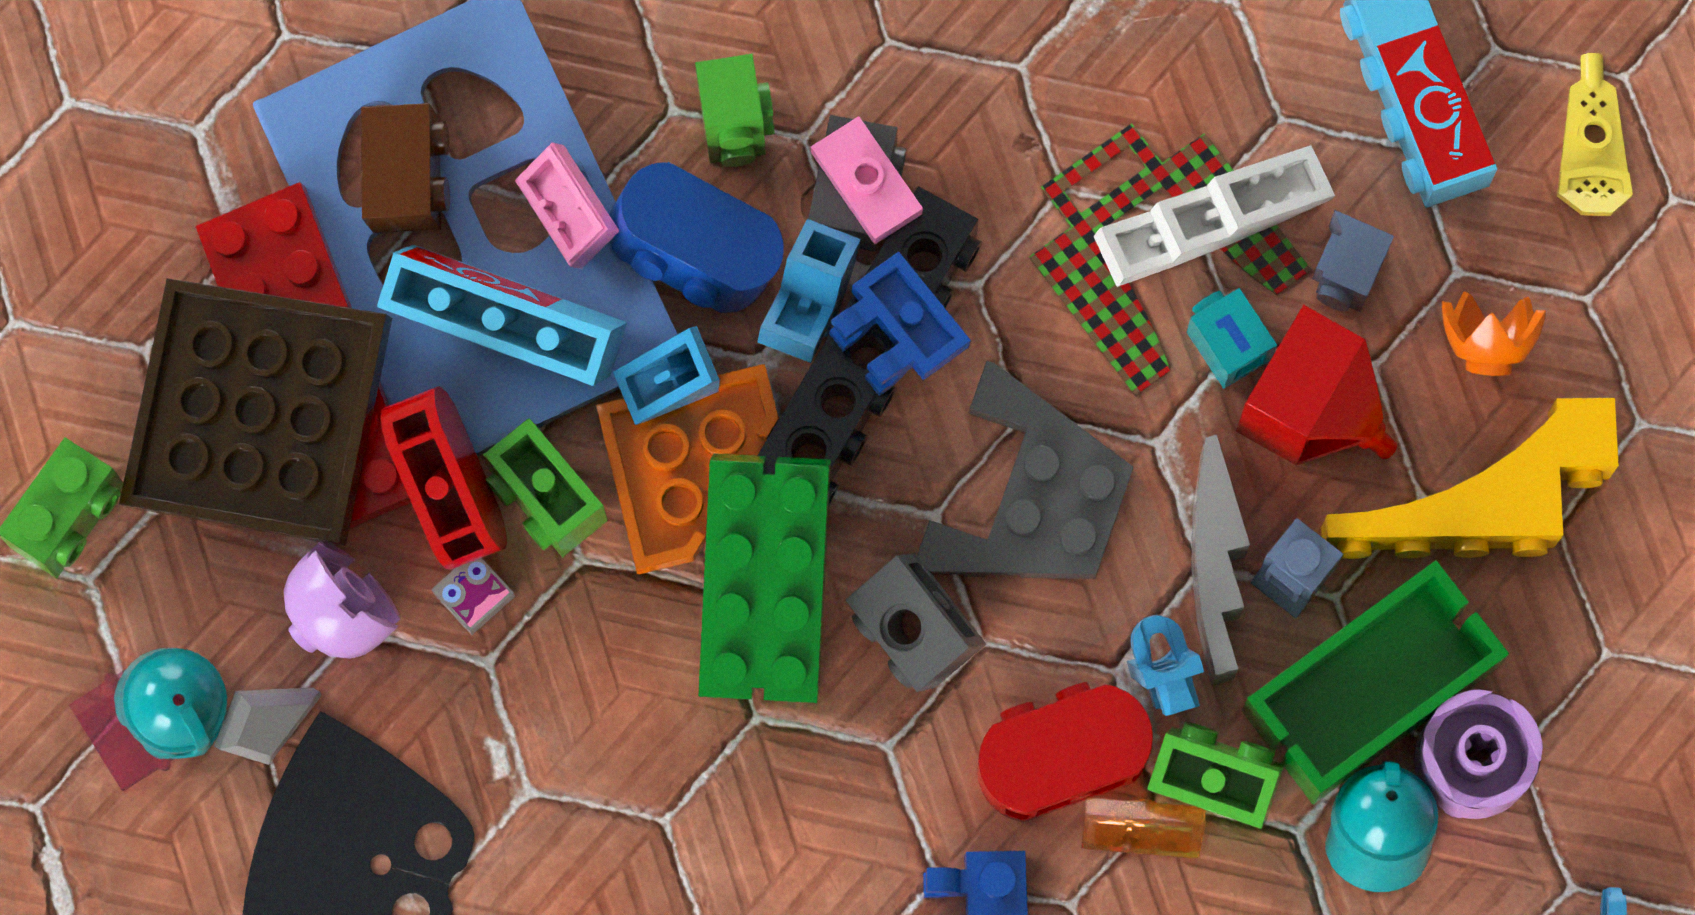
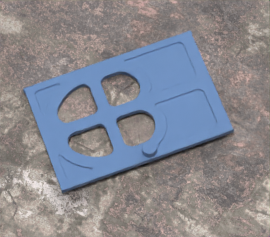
M469 0L282 90L253 102V108L288 185L291 186L301 182L307 189L352 309L383 313L393 318L380 377V383L388 404L397 403L437 386L442 387L454 402L477 457L486 453L528 418L539 428L619 390L620 388L613 371L678 335L653 280L640 276L633 270L631 265L618 259L610 242L582 269L568 265L550 235L537 247L522 253H511L497 249L486 237L471 203V197L475 189L528 163H532L552 142L566 147L608 214L615 204V199L521 0ZM447 72H463L484 79L499 87L516 102L524 116L523 127L517 134L461 160L454 159L449 154L440 156L441 177H447L450 189L449 211L441 212L444 214L459 246L463 263L626 321L627 325L610 377L591 386L377 307L383 283L373 265L369 252L372 240L381 233H373L362 220V207L355 208L345 202L340 183L342 150L353 122L361 114V107L425 103L423 96L428 83L436 76Z

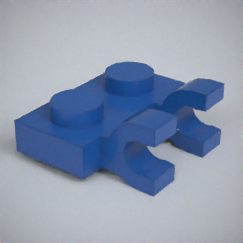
M899 251L852 285L851 292L858 302L831 319V324L834 327L829 331V335L844 352L877 323L895 345L867 365V369L870 372L865 375V379L879 396L895 385L911 368L924 381L969 348L971 342L970 338Z
M1025 851L966 852L964 855L965 869L963 870L948 867L926 868V873H923L924 898L966 896V915H1028Z

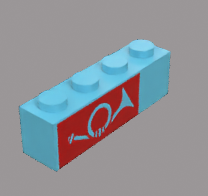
M1345 0L1344 7L1340 8L1342 26L1349 40H1358L1365 58L1360 60L1363 78L1370 91L1378 90L1385 107V109L1381 110L1382 124L1389 140L1392 143L1399 141L1406 159L1402 162V172L1412 194L1419 192L1425 208L1489 187L1497 167L1429 1Z
M416 245L393 252L377 307L591 386L610 377L627 325L626 321Z

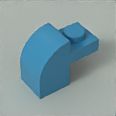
M807 219L787 257L781 288L760 327L757 343L811 363L823 338L829 335V331L833 326L831 319L836 317L854 269L861 239Z

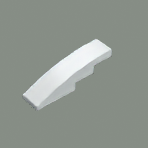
M1310 145L1216 176L1205 187L1157 202L1149 212L1101 227L1094 235V239L1118 287L1172 268L1254 235L1330 201L1335 194Z

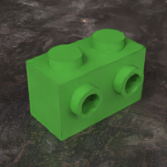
M753 54L695 62L709 162H722L723 166L738 167L754 162L755 156L766 155L764 136L775 134L772 117L773 107L769 83L757 84Z
M530 418L483 454L489 471L492 473L485 479L486 483L506 507L515 501L529 518L522 525L542 550H545L552 544L563 558L608 521L604 505Z
M64 437L0 526V538L9 548L57 579L64 568L70 567L81 555L87 542L86 538L99 519H104L113 510L119 500L123 481L112 467Z
M1184 722L1183 729L1171 727L1165 734L1147 790L1261 829L1267 821L1285 764L1273 761L1275 751L1248 741H1241L1239 749L1217 742L1219 734L1217 731L1192 722Z

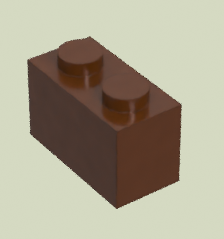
M430 103L361 107L362 220L373 233L441 230V211H449L450 208L449 182L446 176L441 177L440 156L449 154V131L447 122L440 121Z

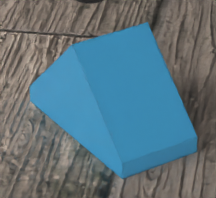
M697 326L686 329L613 371L635 425L719 392L720 380Z

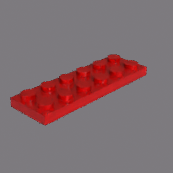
M301 182L195 226L218 287L352 308L307 189ZM380 382L350 528L411 503L385 443L381 426V410L389 406Z

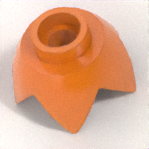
M1466 291L1461 295L1455 310L1451 302L1442 301V318L1448 341L1455 355L1466 360L1465 369L1471 373L1488 376L1511 374L1512 365L1523 362L1536 345L1544 327L1546 310H1536L1534 313L1529 297L1520 299L1501 322H1499L1494 313H1490L1485 318L1473 296Z

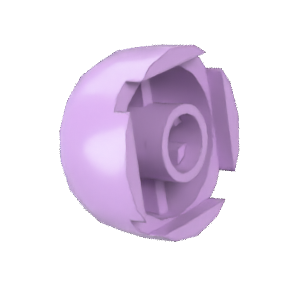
M322 541L314 546L288 575L284 587V601L286 613L292 622V625L288 628L289 633L299 646L310 653L318 649L328 656L347 659L365 655L380 645L398 627L396 623L400 620L399 612L390 596L370 573L362 579L355 572L347 568L355 561L353 557L335 545Z

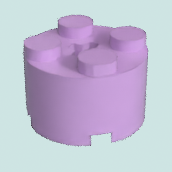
M1480 689L1465 691L1441 704L1420 732L1416 740L1414 752L1416 776L1429 787L1437 806L1451 817L1468 819L1492 817L1510 808L1533 783L1540 766L1543 749L1542 738L1531 714L1524 706L1513 699L1509 700L1501 695L1492 693V691ZM1471 744L1476 751L1483 749L1488 751L1490 756L1483 763V766L1478 760L1470 761L1466 753L1471 748Z

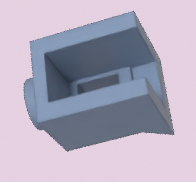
M1334 210L1329 224L1331 237L1312 278L1319 282L1316 293H1318L1317 299L1326 306L1339 311H1348L1349 308L1361 312L1394 236Z
M1296 518L1266 555L1261 568L1250 583L1294 618H1297L1336 570L1343 553Z

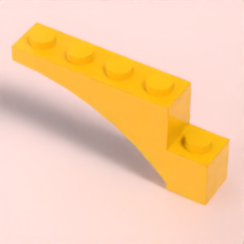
M1556 398L1548 411L1546 423L1516 450L1485 471L1445 491L1407 504L1368 512L1328 514L1321 526V537L1342 552V558L1344 559L1366 558L1372 555V550H1395V556L1400 558L1426 557L1431 554L1430 549H1453L1454 556L1463 558L1486 556L1489 554V549L1512 548V555L1517 557L1546 555L1548 548H1555L1563 536L1561 480H1567V486L1571 488H1594L1601 486L1603 480H1609L1619 466L1615 398Z

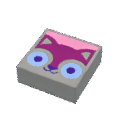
M482 558L455 568L431 589L433 594L471 635L515 598L514 592Z

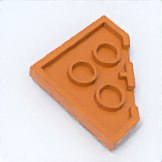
M765 364L718 375L720 380L719 392L637 425L634 424L624 398L596 405L637 575L692 562L706 543L709 464L713 453L757 456L779 420Z

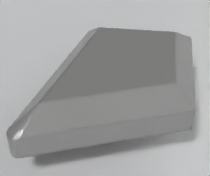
M314 688L235 691L214 747L269 765L319 700L321 692Z

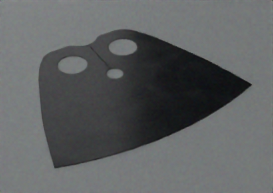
M320 711L294 752L268 807L253 853L242 915H392L393 905L396 900L402 895L409 893L424 897L428 902L430 915H451L453 908L448 898V884H450L451 879L456 873L462 871L467 866L474 843L473 827L462 811L423 777L373 741ZM429 823H439L449 830L452 837V845L448 854L443 858L427 860L416 851L414 845L415 835L422 826ZM377 855H385L391 861V868L384 875H376L370 868L371 860Z

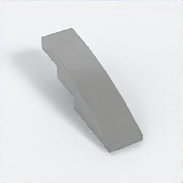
M1217 435L1205 438L1201 450L1192 509L1191 571L1198 632L1211 686L1234 680L1238 671L1225 622L1239 619L1244 608L1231 561L1245 558L1250 546Z

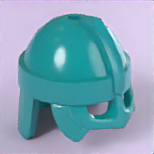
M160 648L140 655L130 663L121 675L114 695L116 715L121 725L126 726L133 737L143 745L145 750L158 759H182L204 755L217 739L228 711L227 691L218 670L205 657L182 648ZM176 694L183 697V703L180 706L175 705L173 702V697Z
M1383 761L1381 765H1374L1359 770L1343 784L1332 806L1331 825L1325 841L1326 854L1332 868L1345 881L1363 890L1372 892H1390L1410 885L1422 875L1431 855L1432 845L1438 829L1436 800L1429 787L1418 776L1401 768L1397 762ZM1387 798H1393L1395 801H1390Z

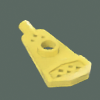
M1587 53L1580 56L1581 80L1569 89L1557 197L1580 215L1611 216L1631 199L1633 195L1632 185L1627 167L1616 87L1604 80L1603 55ZM1591 93L1595 95L1594 98L1590 96ZM1582 102L1586 104L1585 107L1581 105ZM1601 102L1605 104L1604 107L1600 105ZM1594 111L1596 115L1593 116L1590 112ZM1590 125L1601 127L1605 132V139L1600 143L1590 142L1585 137V128Z

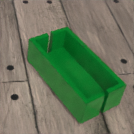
M713 453L709 464L698 697L752 699L755 688H764V700L817 703L820 686L831 460L778 457L775 463V474H763L766 469V456Z
M1437 560L1247 698L1241 711L1271 750L1276 752L1282 746L1287 752L1281 763L1285 764V769L1313 805L1428 721L1438 707L1449 698L1470 690L1497 670L1508 657V651L1477 612L1468 617L1460 629L1455 626L1453 621L1461 615L1469 601Z

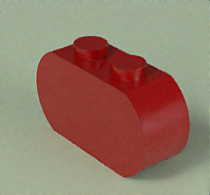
M437 386L382 408L381 426L386 446L430 547L441 565L447 570H452L505 549L507 546V534L501 510L493 491L485 481L486 475L458 410L448 393L442 387Z
M1083 682L1055 694L1057 702L1035 709L1033 702H1026L1001 712L1000 717L1002 721L991 726L982 741L979 751L977 775L980 788L986 800L1002 815L1016 821L1026 822L1135 783L1145 769L1153 743L1150 718L1141 703L1130 693L1118 687L1105 684L1090 689L1089 683Z

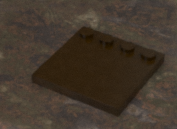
M167 278L119 505L137 510L346 546L393 318L383 313Z

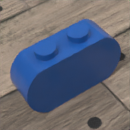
M670 162L651 164L637 171L629 179L609 213L619 229V232L609 241L618 259L631 265L633 270L640 276L649 280H660L682 292L688 301L699 307L712 308L720 313L737 312L747 308L759 298L782 263L784 253L783 239L778 225L771 216Z

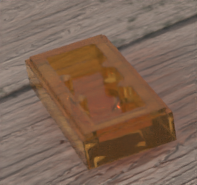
M1086 797L1081 848L1200 858L1206 810L1196 806L1157 803L1148 799L1127 801Z

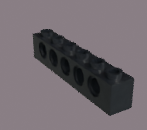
M918 186L914 196L923 207V214L887 237L865 275L898 251L908 263L914 254L923 251L930 252L939 259L940 264L935 269L927 272L918 271L915 268L913 270L946 309L954 292L953 289L948 287L949 282L958 268L965 272L969 269L982 245V241L976 239L978 218ZM854 295L845 310L858 302ZM877 323L844 352L830 335L828 336L757 455L766 456V469L763 474H775V463L778 457H793L799 447L806 444L816 445L825 452L824 459L831 460L830 505L839 487L837 483L832 481L843 462L852 466L856 461L868 435L861 432L872 413L879 417L882 416L897 388L893 385L879 396L865 379V375L870 371L858 367L851 359L857 350L864 347L874 348L883 354L895 346ZM833 396H844L850 399L855 407L847 416L835 418L825 413L822 406L827 399Z

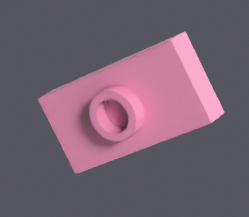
M859 116L811 146L812 155L874 245L923 214V207Z
M552 142L516 178L515 182L570 267L582 269L619 232L614 221L564 145Z

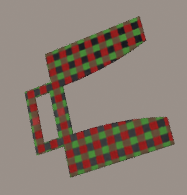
M1131 123L1041 187L1071 227L1033 253L1029 258L1136 396L1171 371L1148 316L1129 283L1116 286L1094 239V235L1101 227L1111 224L1162 187L1166 189L1171 197H1175L1205 187L1214 177L1234 170L1205 133L1162 163ZM1129 146L1146 168L1081 213L1064 191ZM1277 225L1220 248L1233 262L1276 295L1312 270Z

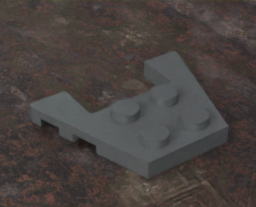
M986 361L969 414L1024 432L1025 436L988 539H983L929 520L917 556L933 576L934 574H963V577L1021 575V578L1095 579L1134 467L998 365Z

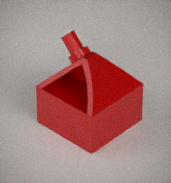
M1303 304L1247 399L1236 432L1296 466L1356 445L1363 449L1369 448L1380 459L1390 458L1397 449L1396 441L1385 432L1386 425L1383 422L1384 418L1379 391L1366 340Z

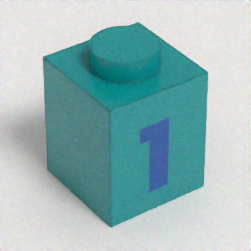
M1240 288L1226 296L1221 291L1214 292L1192 308L1195 315L1190 317L1186 333L1223 389L1270 362L1277 344Z

